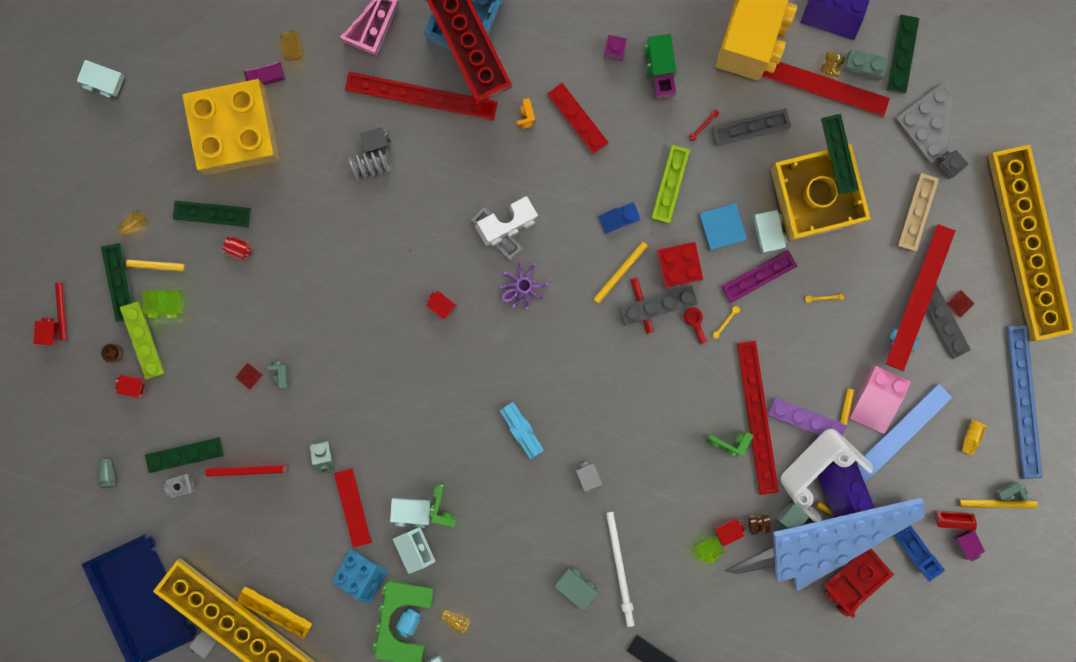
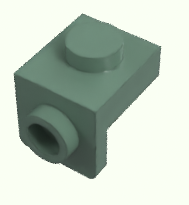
M329 441L310 445L312 465L317 474H325L335 470Z

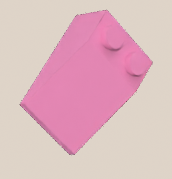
M872 366L849 419L885 434L906 395L911 381L877 366Z

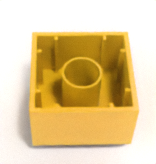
M736 0L715 68L759 81L764 71L773 73L776 65L781 60L786 41L777 39V36L785 37L788 27L790 28L794 19L797 5L788 2V0Z
M259 79L182 94L196 167L199 172L204 175H210L280 161L266 88Z
M848 144L857 179L858 191L838 195L828 150L776 162L770 167L789 242L860 225L871 220L852 144Z

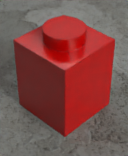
M439 291L436 293L432 292L426 299L428 302L426 306L444 320L457 306Z
M41 318V321H35L33 344L57 346L59 326L58 323L53 322V318Z
M120 375L115 381L114 388L117 389L116 394L143 398L146 379Z
M732 518L715 527L714 530L722 546L725 547L744 537L743 531H745V528L740 520L737 521L735 518Z

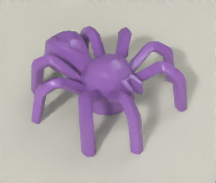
M521 260L518 266L520 278L518 279L513 274L503 272V276L512 278L516 283L500 285L499 288L516 287L502 294V301L511 302L520 293L512 305V308H514L525 294L527 301L525 310H528L530 307L529 293L537 299H545L546 295H538L532 289L546 287L549 285V282L533 285L535 281H531L533 277L529 279V276L537 264L533 263L525 277H523V261Z

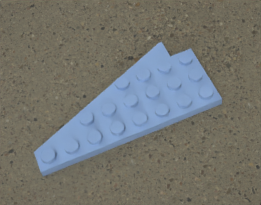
M917 498L773 532L775 577L777 581L794 578L796 590L803 589L924 518V501L922 498Z

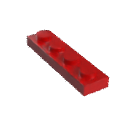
M563 83L547 94L593 155L609 143Z

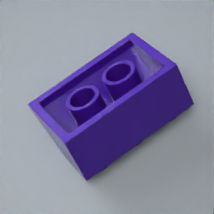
M807 0L800 23L855 40L870 0Z
M856 460L848 467H841L835 462L830 463L817 476L834 518L875 508Z

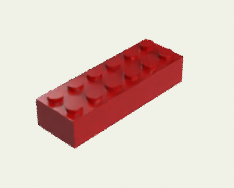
M426 0L477 105L511 89L512 83L471 0Z

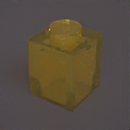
M286 31L284 35H280L285 61L305 58L299 32Z

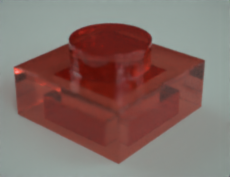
M959 290L947 302V305L959 317H962L975 304L962 290Z
M247 363L235 378L251 390L263 374Z

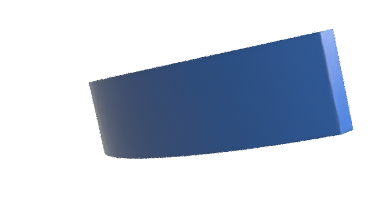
M911 525L894 535L904 551L929 582L945 571Z

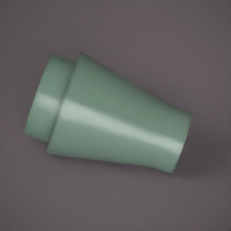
M111 459L100 460L97 480L99 488L115 487L117 480Z

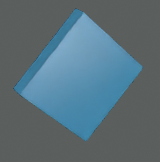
M736 203L699 214L710 251L747 240Z

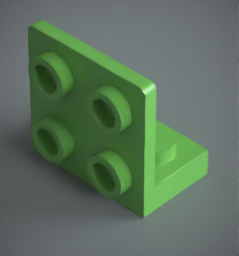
M745 431L742 434L738 433L733 442L736 444L735 447L710 434H707L706 438L709 439V444L717 448L723 446L726 448V453L737 458L738 455H744L754 435Z
M441 483L439 487H435L433 498L436 499V503L431 506L429 517L432 518L431 523L455 527L457 517H453L454 513L443 511L442 514H439L445 484Z

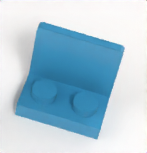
M350 549L332 579V583L355 599L370 604L389 570L372 563L355 550Z

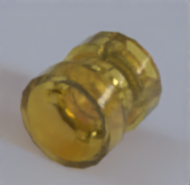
M827 52L825 56L826 62L822 65L820 71L827 75L838 77L840 65L843 64L845 58L837 53Z

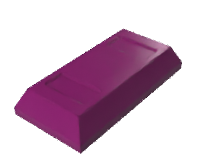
M281 61L244 70L246 81L259 79L264 85L285 80Z

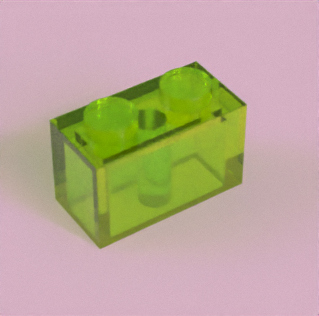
M143 291V314L148 315V318H160V314H167V318H179V314H185V291Z

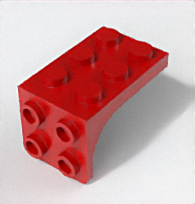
M869 549L850 560L822 585L825 589L823 593L833 603L836 601L838 605L835 607L842 615L854 618L857 608L894 574L872 549Z

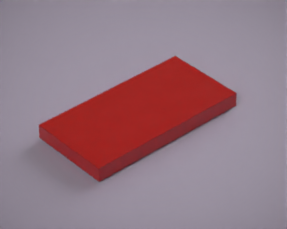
M288 464L214 467L205 469V475L207 477L278 474L289 470Z

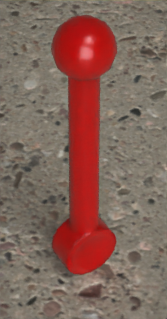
M713 110L711 116L695 133L690 134V140L695 141L697 135L710 121L718 117V110Z

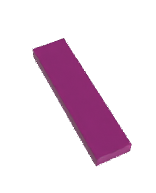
M789 250L721 286L728 301L732 303L798 266Z

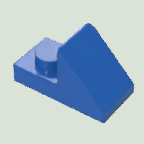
M634 202L598 216L605 234L641 220Z

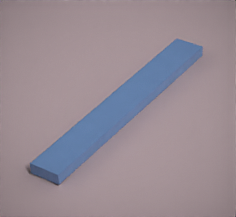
M1027 325L1008 326L1007 337L1022 479L1042 478Z

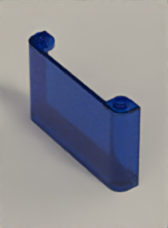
M148 534L81 564L126 662H148L194 640L195 634H197L195 626L189 623L187 617L153 592L167 573L155 549L157 546L153 536L149 537Z

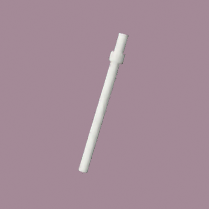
M607 512L606 517L623 603L621 608L622 612L625 613L627 627L635 626L632 614L634 609L629 598L614 512Z

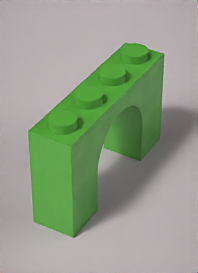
M388 580L387 584L383 585L382 596H385L384 603H380L379 615H382L381 623L377 622L376 634H379L378 642L374 641L372 653H376L375 659L393 662H422L425 644L403 641L396 637L391 630L390 618L394 610L403 605L431 608L434 587Z

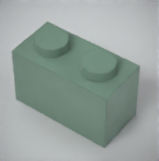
M851 49L847 54L843 71L880 81L885 75L889 58Z
M789 502L775 519L778 521L777 526L785 530L802 526L810 516L795 503Z
M568 567L554 584V587L582 611H585L599 594L596 590L598 587L590 580L586 582L582 579L583 574L575 567L573 569Z

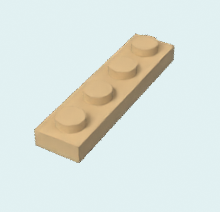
M923 173L919 174L897 244L898 247L914 252L917 251L939 178Z

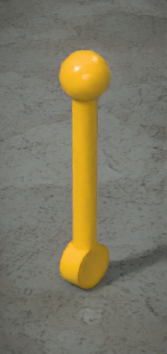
M843 293L819 297L808 295L805 297V302L811 303L812 301L830 299L844 300L845 295Z
M738 306L732 308L731 314L717 332H713L712 336L714 339L720 337L721 331L735 314L739 313L740 308Z

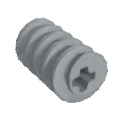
M385 148V154L379 149L377 156L371 151L370 158L363 153L362 160L356 155L354 162L349 157L353 175L357 180H360L361 174L367 178L368 172L375 176L376 170L379 174H382L383 168L390 172L391 163L387 148Z

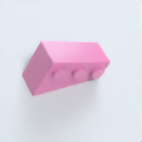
M373 0L357 20L352 23L349 29L339 37L341 41L377 56L398 9V0Z

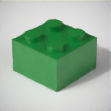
M671 34L648 37L647 42L643 46L644 57L648 58L646 65L647 77L651 76V81H653L654 77L673 74L675 77L677 71Z

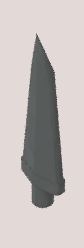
M774 547L725 571L740 574L775 566Z

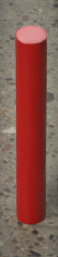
M638 277L630 279L637 302L644 300ZM651 319L643 320L646 333H653L654 329Z
M55 283L60 340H68L63 283Z

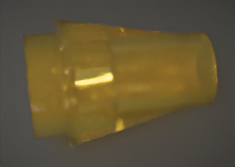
M140 210L132 211L117 228L125 236L132 231L144 227L147 219Z
M447 610L444 611L441 617V621L445 622L458 634L460 632L465 634L471 620L467 619V616Z

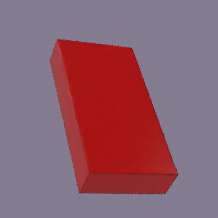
M936 511L935 513L937 527L976 531L977 522L974 514Z

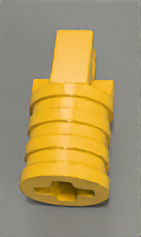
M971 419L965 434L962 452L974 456L982 442L988 425Z

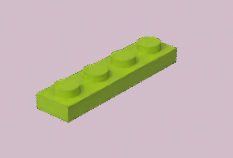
M671 145L651 219L670 224L690 149Z
M140 301L121 306L120 310L145 379L164 374L165 371Z

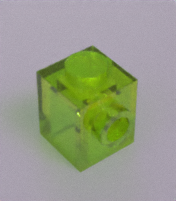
M715 534L694 544L696 549L693 552L697 560L701 559L703 563L711 564L718 560V556L725 553Z

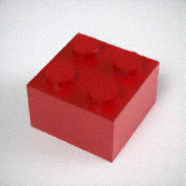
M696 242L656 251L664 289L704 279Z

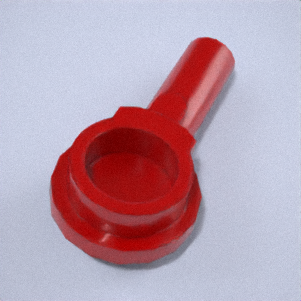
M691 307L685 311L684 321L686 324L694 327L701 345L707 342L701 327L703 315L700 309Z

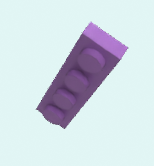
M776 397L768 413V416L820 435L826 429H835L843 436L847 428L845 424Z

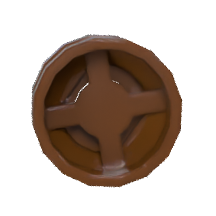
M106 344L101 350V357L106 362L117 363L123 359L124 350L118 344Z
M762 514L760 517L755 515L749 516L751 535L758 534V532L771 533L769 514Z

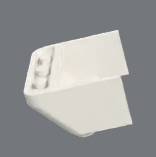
M826 429L782 473L781 484L795 504L810 516L814 522H819L822 515L811 506L814 497L807 486L832 461L841 467H848L856 460L869 473L873 471V464L838 431Z

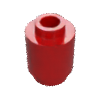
M227 237L222 251L226 252L228 256L244 261L245 258L248 259L250 257L252 248H250V243L234 237Z

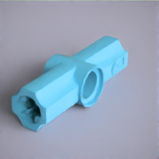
M514 402L499 410L510 426L509 429L518 443L520 442L530 459L544 451L533 434L534 431L526 418H523Z

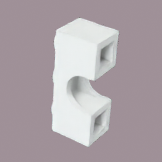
M527 196L510 204L508 211L512 217L511 222L501 223L493 213L476 223L475 228L485 246L490 244L495 246L502 241L501 238L507 235L512 237L519 232L518 229L522 227L526 229L535 224L538 214Z

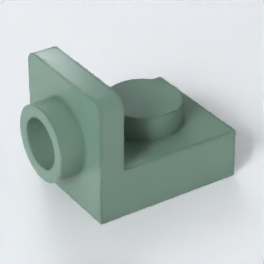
M281 361L271 362V366H266V370H278V373H275V384L279 385V389L289 388L288 365H282Z
M1013 482L995 492L1000 500L1005 499V501H1009L1016 497L1015 493H1017L1021 501L1028 500L1026 496L1028 491L1019 482Z

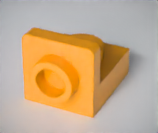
M530 98L523 99V105L520 106L522 116H527V118L516 121L517 127H522V129L530 128L533 126L532 123H536Z

